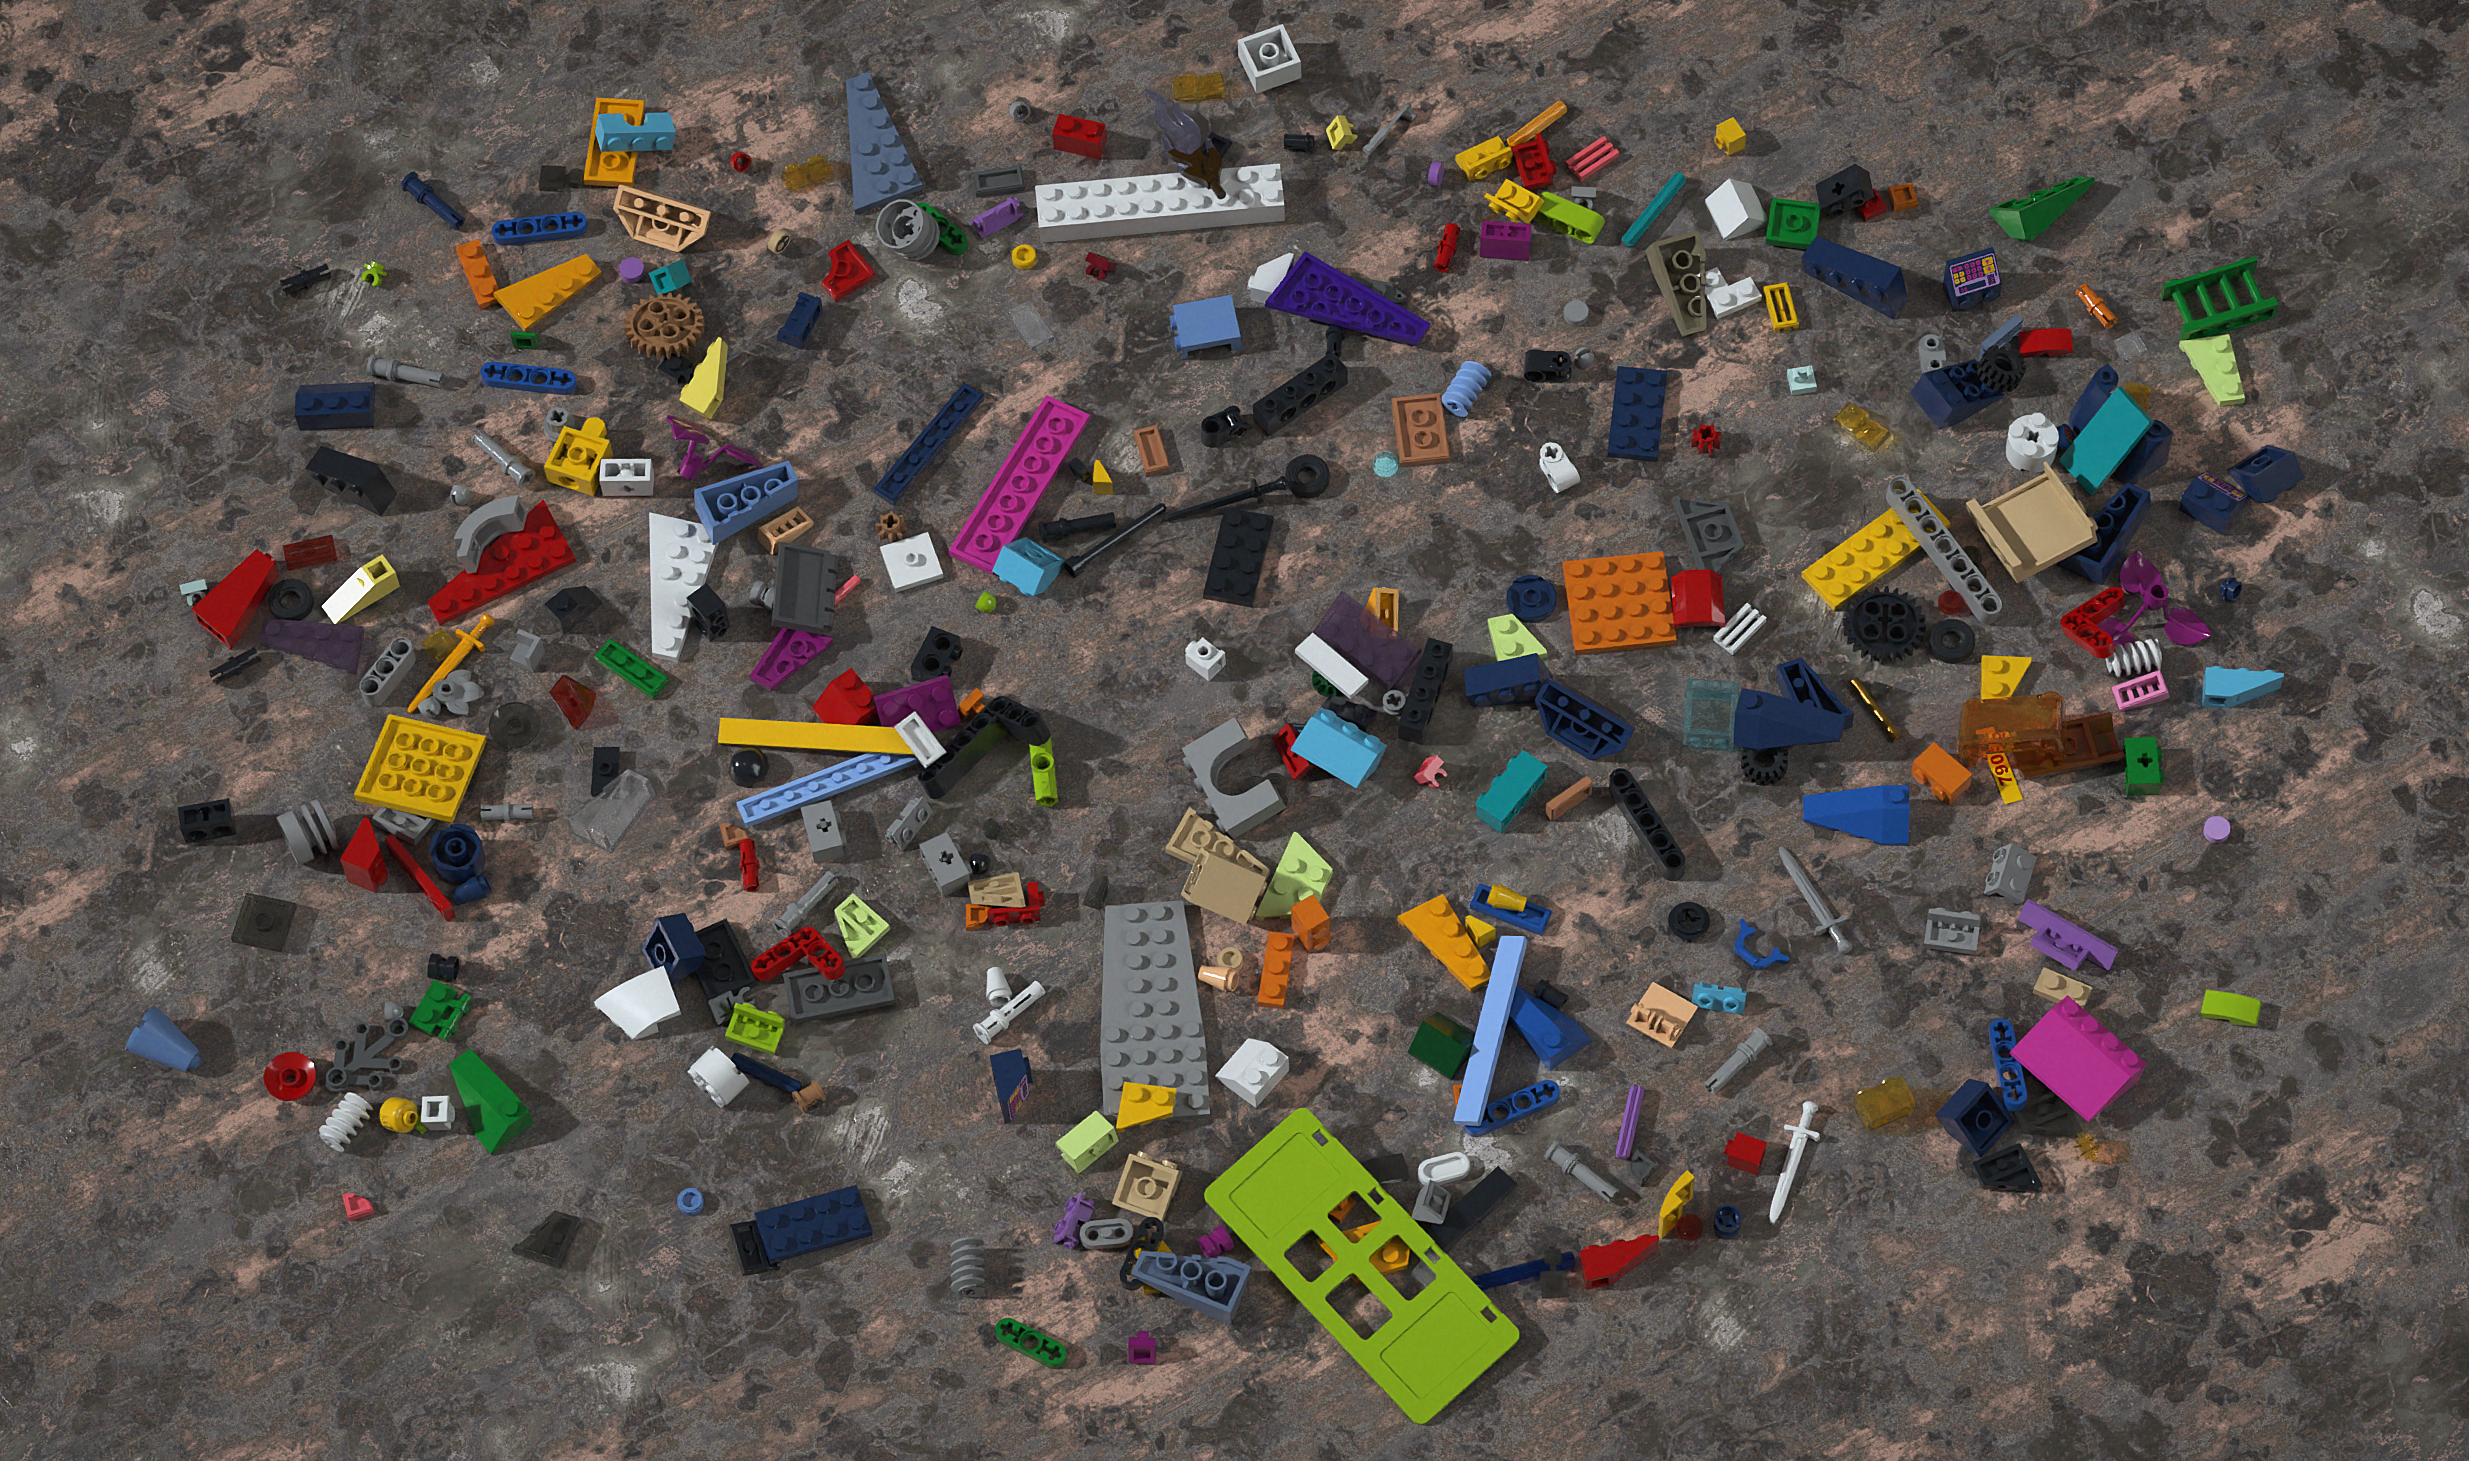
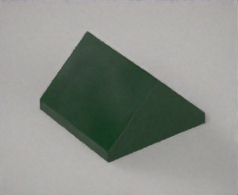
M1436 1012L1422 1021L1408 1050V1054L1452 1080L1469 1058L1475 1035L1441 1013Z

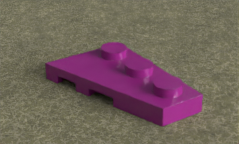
M782 628L750 674V681L770 691L775 690L834 644L833 639L824 634L820 635Z

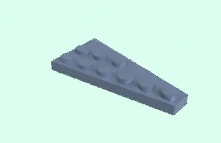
M869 72L846 80L854 212L857 215L923 190V185Z

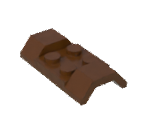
M2111 712L2011 733L2013 756L2019 775L2024 780L2047 775L2052 777L2125 759L2124 752L2119 749L2114 733Z

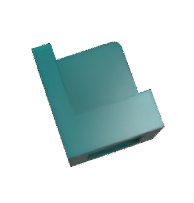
M683 259L664 265L649 273L657 295L659 292L665 294L692 281Z

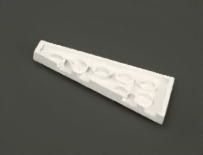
M649 512L652 654L655 658L678 662L692 622L686 597L705 584L719 542L712 545L703 524Z

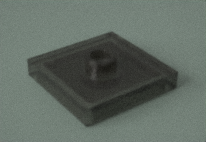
M246 893L231 936L232 942L282 952L297 909L296 903Z

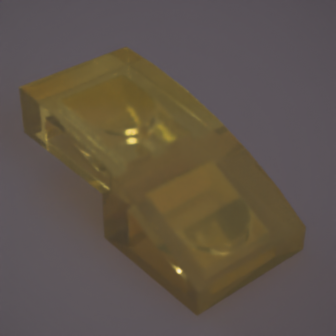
M1221 71L1197 77L1194 72L1172 78L1175 101H1204L1226 96Z
M1851 402L1833 417L1834 422L1873 453L1890 437L1889 430L1870 420L1868 412Z

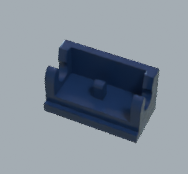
M799 292L796 305L785 325L778 330L777 341L802 350L823 308L820 297Z

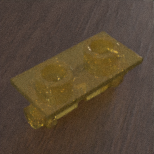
M820 154L809 157L807 163L802 165L793 163L784 168L785 171L781 174V179L787 177L788 180L784 181L787 190L792 189L794 191L808 185L809 182L806 176L809 174L813 183L828 178L829 174L833 173L831 165H825L828 155L821 157Z

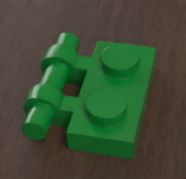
M434 980L408 1021L410 1027L431 1037L437 1029H440L441 1032L438 1038L447 1042L450 1035H454L457 1031V1024L462 1016H465L470 1010L469 1005L473 998L469 994L464 993L460 1001H456L455 999L458 996L456 989ZM448 1010H452L453 1012L449 1019L444 1020L443 1018Z

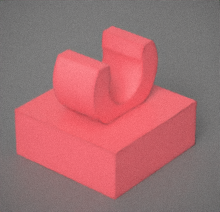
M1437 755L1426 758L1412 776V779L1418 784L1427 782L1431 788L1439 787L1440 784L1436 782L1435 774L1440 778L1447 776L1446 771L1440 768L1444 761Z

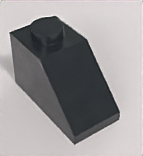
M587 586L562 589L548 600L544 606L548 619L565 634L603 603Z

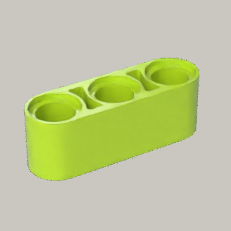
M1543 192L1540 195L1545 202L1533 218L1536 222L1584 243H1594L1605 224V219L1600 214L1550 192Z

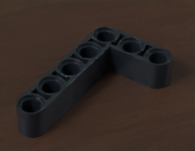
M999 696L994 698L944 747L946 753L927 768L923 767L918 773V780L930 799L943 797L1007 733L1033 746H1040L1046 743L1051 733L1041 715L1008 697Z

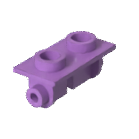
M1009 197L1007 201L981 215L977 214L975 218L970 220V223L980 237L984 239L1023 218L1024 214L1018 207L1020 206L1016 197Z
M1082 1191L1068 1199L1064 1210L1067 1211L1063 1220H1059L1053 1232L1056 1234L1053 1241L1054 1244L1063 1240V1245L1069 1249H1073L1074 1246L1078 1245L1081 1226L1077 1222L1079 1221L1083 1224L1088 1222L1095 1209L1092 1199H1082L1085 1192Z

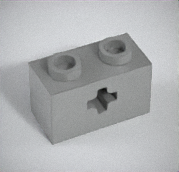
M831 800L801 807L814 863L845 856L843 846H847V840L844 830H838L837 824L842 822L838 808L833 809Z
M948 832L919 844L921 857L943 897L968 886L970 874L973 873L967 859H961L959 855L962 853L956 839L951 840Z

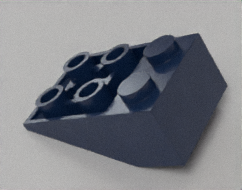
M1975 359L1923 373L1910 392L1938 429L1957 425L2003 398L2004 394L2000 389L1995 391L1993 390L1994 386L1988 387L1986 386L1987 381L1982 382L1980 380L1981 376L1977 374L1979 363Z

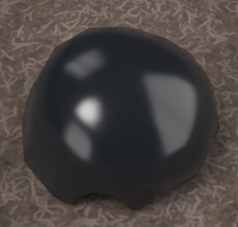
M754 747L738 750L730 761L728 772L731 780L737 786L751 788L756 782L764 781L769 770L768 758L761 750Z

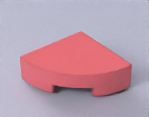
M354 1193L342 1194L349 1221L375 1214L370 1201Z

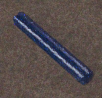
M1569 1251L1473 1276L1471 1280L1483 1291L1575 1266L1576 1261L1574 1254Z

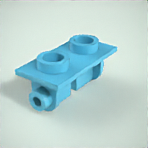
M1700 981V984H1694L1692 1003L1698 1006V1008L1744 1014L1747 991H1743L1740 987L1733 988L1727 986L1720 990L1718 989L1719 985L1707 984Z

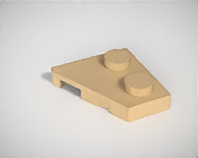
M1019 872L968 881L972 904L1026 907Z

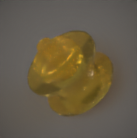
M2082 1131L2077 1133L2079 1139L2076 1140L2077 1145L2073 1146V1148H2080L2082 1153L2078 1158L2080 1159L2084 1156L2085 1159L2091 1157L2094 1162L2097 1160L2095 1154L2100 1152L2098 1148L2102 1146L2096 1145L2093 1141L2096 1134L2091 1136L2088 1133L2084 1136Z

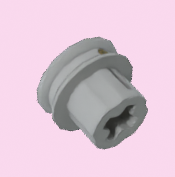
M559 407L551 408L543 421L546 437L556 443L564 426L576 429L574 417L564 408Z

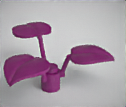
M667 415L666 419L671 424L675 440H690L687 453L677 470L681 476L694 481L700 469L706 470L707 466L723 452L751 463L759 469H763L760 461L751 452L729 443L726 446L720 447L710 458L703 462L704 456L694 450L697 442L709 444L710 441L705 436L704 430L689 420Z
M2139 550L2133 552L2121 567L2119 582L2121 587L2129 594L2140 592L2141 596H2144L2143 605L2126 626L2115 617H2108L2098 623L2097 626L2112 636L2115 646L2121 644L2124 648L2126 643L2134 644L2135 638L2127 630L2132 627L2144 610L2154 611L2162 607L2164 619L2168 621L2164 626V632L2173 643L2180 646H2190L2209 638L2211 633L2208 627L2193 611L2185 607H2174L2170 615L2168 614L2169 602L2165 600L2169 592L2167 587L2161 583L2159 571Z

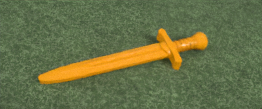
M483 614L480 622L470 634L456 629V635L462 641L415 696L407 709L409 714L419 709L418 705L433 694L432 691L435 683L446 679L473 647L478 648L480 652L486 650L483 643L479 642L478 639L487 628L494 625V619L491 615Z

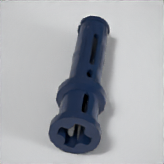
M411 172L405 176L400 188L412 194L417 203L427 205L452 226L454 230L459 229L457 223L460 226L464 224L465 217L461 216L434 193L433 187L421 181L416 172Z

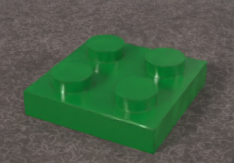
M1772 198L1765 244L1807 250L1817 236L1820 216L1819 203Z

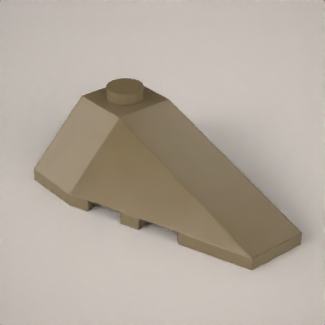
M1699 231L1653 242L1645 251L1653 275L1682 337L1705 331L1706 252Z

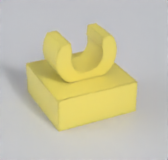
M1337 115L1326 129L1333 150H1341L1346 143L1352 144L1358 137L1356 134L1351 133L1354 125L1347 122L1346 116Z

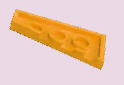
M1444 894L1397 916V921L1403 927L1408 928L1412 932V936L1419 942H1422L1431 951V954L1437 960H1440L1467 990L1473 992L1489 984L1491 972Z

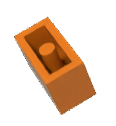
M1935 742L1923 751L1912 764L1911 774L1919 784H1925L1932 790L1933 795L1938 800H1944L1948 805H1951L1971 785L1972 773Z
M1314 894L1291 906L1292 930L1307 952L1310 953L1315 949L1320 950L1331 941L1330 917Z

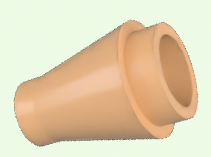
M1202 965L1199 970L1198 979L1224 992L1234 991L1239 982V972L1235 971L1233 967Z

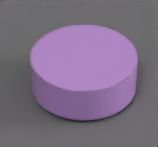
M2220 816L2210 817L2205 822L2203 829L2205 838L2212 843L2224 842L2229 837V822Z

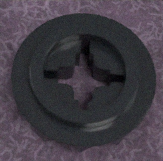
M1683 902L1676 905L1668 917V928L1672 931L1673 936L1681 938L1682 941L1692 940L1694 942L1697 938L1704 937L1710 925V917L1706 909L1694 902ZM1686 914L1691 921H1696L1693 923L1691 930L1687 924H1682L1685 922Z

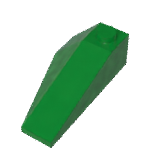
M2077 176L2051 185V190L2030 192V198L2018 201L2017 198L2007 200L1989 208V213L2010 238L2021 239L2023 242L2031 241L2063 214L2095 182L2094 177Z

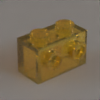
M1902 1075L1897 1078H1886L1878 1086L1871 1089L1870 1087L1863 1088L1856 1093L1853 1099V1108L1867 1133L1914 1113L1916 1100Z

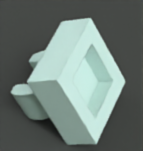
M1812 365L1787 369V378L1792 395L1816 392L1817 385Z
M206 579L179 585L182 595L188 594L187 602L190 606L193 605V595L199 594L203 599L206 594L202 590L208 589Z

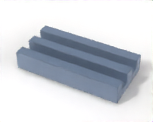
M2014 315L1981 343L1980 357H1983L1989 347L1993 348L1998 345L2000 349L2001 346H2006L2017 337L2018 332H2021L2023 319L2018 315Z

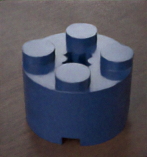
M452 824L449 828L436 832L431 840L430 853L437 874L445 881L462 884L474 875L478 876L482 872L486 861L485 852L481 840L473 828L464 824Z

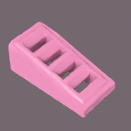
M2160 670L2111 687L2120 711L2170 698ZM2157 683L2159 690L2154 692L2152 684ZM2143 686H2147L2149 694L2144 695ZM2131 689H2137L2139 694L2138 698H2134ZM2127 691L2129 697L2127 702L2124 701L2121 692Z

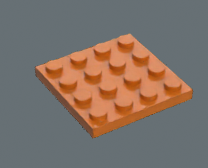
M1663 551L1562 561L1575 655L1676 645L1677 639L1673 624V612Z

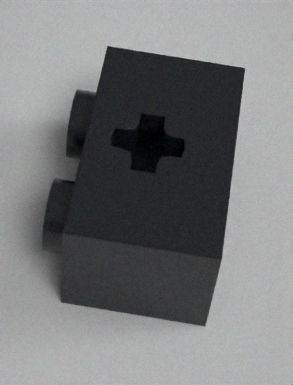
M1857 164L1815 185L1820 210L1833 218L1842 216L1852 208L1861 206L1866 201L1874 198L1870 173Z

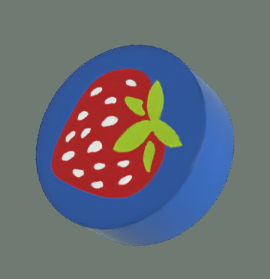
M2064 423L2056 428L2059 435L2058 445L2062 449L2067 450L2074 442L2075 435L2070 426Z

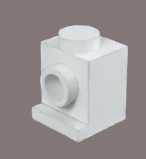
M1203 637L1198 642L1195 640L1190 642L1185 650L1186 664L1207 681H1210L1226 665L1225 652L1218 650Z
M449 1096L422 1097L421 1123L430 1131L451 1130V1123L455 1119V1109L449 1102Z

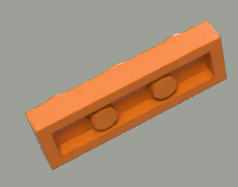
M479 239L456 246L457 255L480 310L499 304L493 296L494 292L498 291L499 288Z
M1269 931L1258 1006L1284 1009L1295 934Z

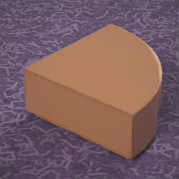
M730 823L719 824L726 850L739 847V841L743 839H750L747 832L737 826H733Z

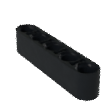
M1624 768L1615 769L1610 774L1609 793L1663 877L1669 881L1680 880L1685 872L1686 859L1682 850L1633 775ZM1618 782H1623V783H1625L1626 785H1625V786H1617L1616 783H1618ZM1636 802L1639 805L1636 807H1632L1629 805V803ZM1649 822L1652 826L1645 827L1642 823ZM1664 843L1666 846L1657 847L1655 844ZM1670 863H1676V864H1678L1679 866L1673 868V867L1668 866V864H1670Z

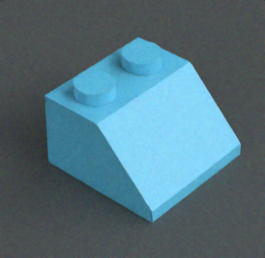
M1024 537L1003 545L992 572L999 575L1000 580L1020 588L1023 594L1035 596L1046 591L1064 568L1063 562L1065 560L1031 539Z

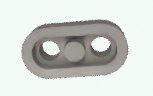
M1933 334L1923 336L1918 346L1922 374L1947 367L1942 339ZM1927 344H1934L1935 346L1930 347ZM1932 365H1937V366H1939V367H1938V368H1933V367H1931V366H1932Z
M1122 1218L1089 1221L1080 1229L1082 1245L1091 1250L1124 1247L1133 1238L1131 1223ZM1123 1232L1124 1236L1118 1238L1115 1236V1233ZM1091 1234H1095L1098 1236V1238L1096 1240H1090L1088 1236Z

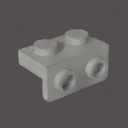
M2013 843L1998 848L1992 858L1991 872L1986 877L1984 893L1992 895L1997 892L2016 904L2022 903L2037 857Z
M1945 908L1929 909L1923 948L1976 955L1981 916L1968 911L1958 913L1951 912Z

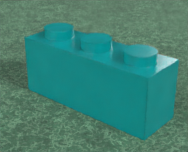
M1524 750L1518 756L1514 755L1509 760L1505 772L1502 775L1498 774L1494 778L1490 790L1487 793L1483 792L1475 804L1477 806L1476 817L1500 833L1505 830L1548 777V766Z

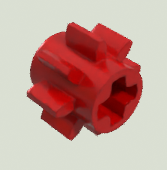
M1701 423L1698 431L1692 430L1691 437L1693 439L1691 440V447H1697L1699 455L1702 453L1712 455V451L1715 448L1720 449L1721 431L1716 432L1714 424L1703 425Z

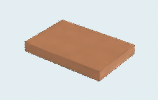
M1441 393L1391 398L1400 467L1450 462Z

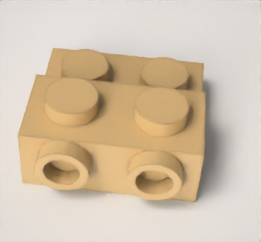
M1138 1151L1136 1156L1129 1153L1112 1204L1147 1217H1156L1163 1222L1171 1198L1175 1195L1182 1171L1176 1170L1178 1164L1164 1159L1162 1164L1153 1162V1156Z

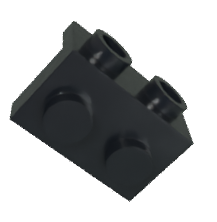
M1329 695L1321 706L1324 709L1333 711L1337 717L1344 721L1355 724L1358 729L1367 733L1377 715L1376 710L1370 709L1365 705L1349 702L1339 696Z

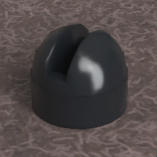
M972 854L969 861L972 872L977 874L979 871L980 875L985 874L990 867L991 859L983 854Z

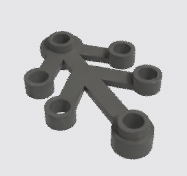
M399 1017L392 1019L387 1025L388 1033L366 1050V1040L371 1035V1029L366 1022L357 1023L354 1027L356 1038L353 1061L345 1066V1055L349 1054L351 1050L350 1044L345 1038L337 1039L334 1042V1067L326 1073L324 1078L327 1089L331 1092L339 1093L345 1091L349 1086H368L372 1091H378L383 1087L384 1082L380 1074L372 1073L369 1076L353 1075L359 1069L389 1070L392 1074H400L404 1069L401 1058L397 1056L390 1059L374 1057L395 1040L401 1041L407 1038L410 1032L407 1021ZM361 1028L367 1029L365 1033H358ZM397 1029H403V1030H404V1031H403L402 1033H400V1034H395V1031H396ZM341 1044L347 1045L343 1050L338 1049ZM393 1063H400L397 1068H391ZM337 1078L343 1079L340 1083H334V1080ZM374 1079H378L379 1083L376 1085H372L371 1081Z

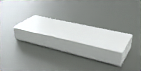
M1314 633L1295 649V654L1349 699H1352L1368 684L1367 677Z

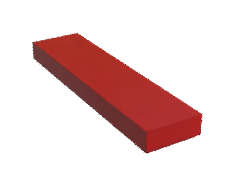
M393 834L386 837L385 843L389 853L443 918L449 922L456 917L450 902Z

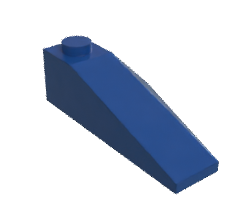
M1881 785L1803 796V822L1829 830L1837 829L1850 833L1852 837L1859 838L1860 836L1873 840V843L1882 846H1908L1909 785Z

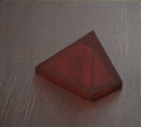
M562 675L549 692L574 730H578L592 712L596 693L567 675Z

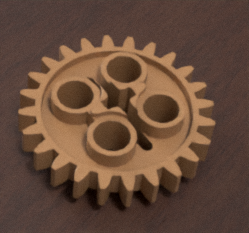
M659 292L658 298H654L650 294L648 301L641 298L640 305L633 304V311H627L628 317L624 318V331L627 342H631L632 349L638 348L639 354L647 351L648 358L656 354L657 359H660L665 354L667 359H670L672 353L680 357L681 350L689 353L688 346L696 347V341H701V334L705 332L704 316H702V310L697 308V303L691 304L689 297L682 300L681 294L674 298L671 292L668 293L667 297H663L662 293Z

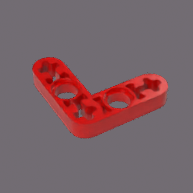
M2119 587L2108 588L2064 615L2060 620L2064 635L2096 658L2103 659L2114 654L2115 645L2112 636L2098 627L2097 624L2125 607L2126 598L2123 589ZM2099 610L2098 612L2088 614L2091 611ZM2086 634H2093L2089 637H2083Z
M803 927L756 957L751 963L753 974L759 981H767L775 977L803 957H806L828 980H836L843 976L846 971L841 956L812 927ZM820 950H826L823 955L818 957L814 956L816 952ZM791 951L788 956L779 957L781 953ZM830 962L833 965V968L830 966L828 967L827 964Z

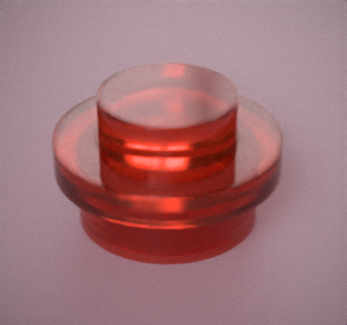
M1947 590L1939 596L1938 607L1943 613L1955 615L1963 608L1964 601L1957 591Z
M1685 1214L1678 1219L1676 1231L1682 1239L1692 1241L1702 1234L1703 1223L1698 1216Z

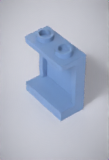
M1231 295L1173 305V315L1169 316L1171 329L1177 331L1178 336L1174 337L1176 351H1181L1183 359L1188 358V351L1230 344L1232 351L1241 349V335Z

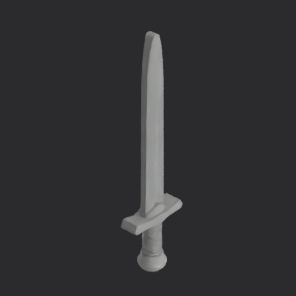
M1779 847V854L1783 864L1822 924V926L1815 928V936L1829 932L1837 943L1839 953L1846 954L1850 952L1852 943L1845 939L1838 928L1846 924L1848 917L1846 915H1842L1838 919L1833 917L1795 859L1784 847Z

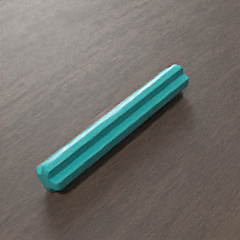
M1678 172L1673 174L1624 234L1622 241L1625 246L1633 247L1686 183L1687 179L1684 177V174Z

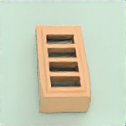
M798 506L759 527L758 541L773 555L778 552L780 542L791 543L811 528L814 522ZM796 518L801 524L797 525L793 519Z

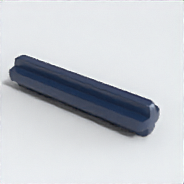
M735 1052L730 1059L736 1065V1069L791 1095L794 1091L799 1092L802 1089L800 1081L741 1053Z

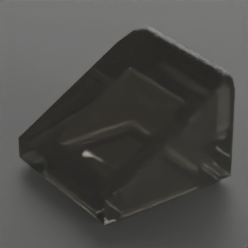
M1102 876L1090 884L1083 905L1098 910L1102 909L1110 889L1107 876Z

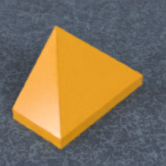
M1373 588L1362 614L1373 639L1398 640L1399 589Z

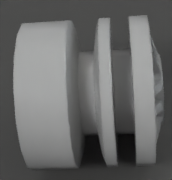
M898 199L890 202L881 210L877 218L876 231L878 238L885 246L907 260L917 261L927 257L934 251L939 242L940 230L937 221L932 215L910 200Z
M317 799L310 802L314 811L312 814L309 813L305 804L301 806L303 815L301 819H298L292 810L276 817L285 841L298 866L314 859L313 846H317L322 854H326L327 850L323 843L324 841H328L332 850L339 848L335 827L327 811L319 804Z

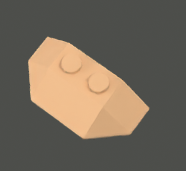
M619 184L613 206L632 239L675 252L682 251L705 236L711 211L695 204Z

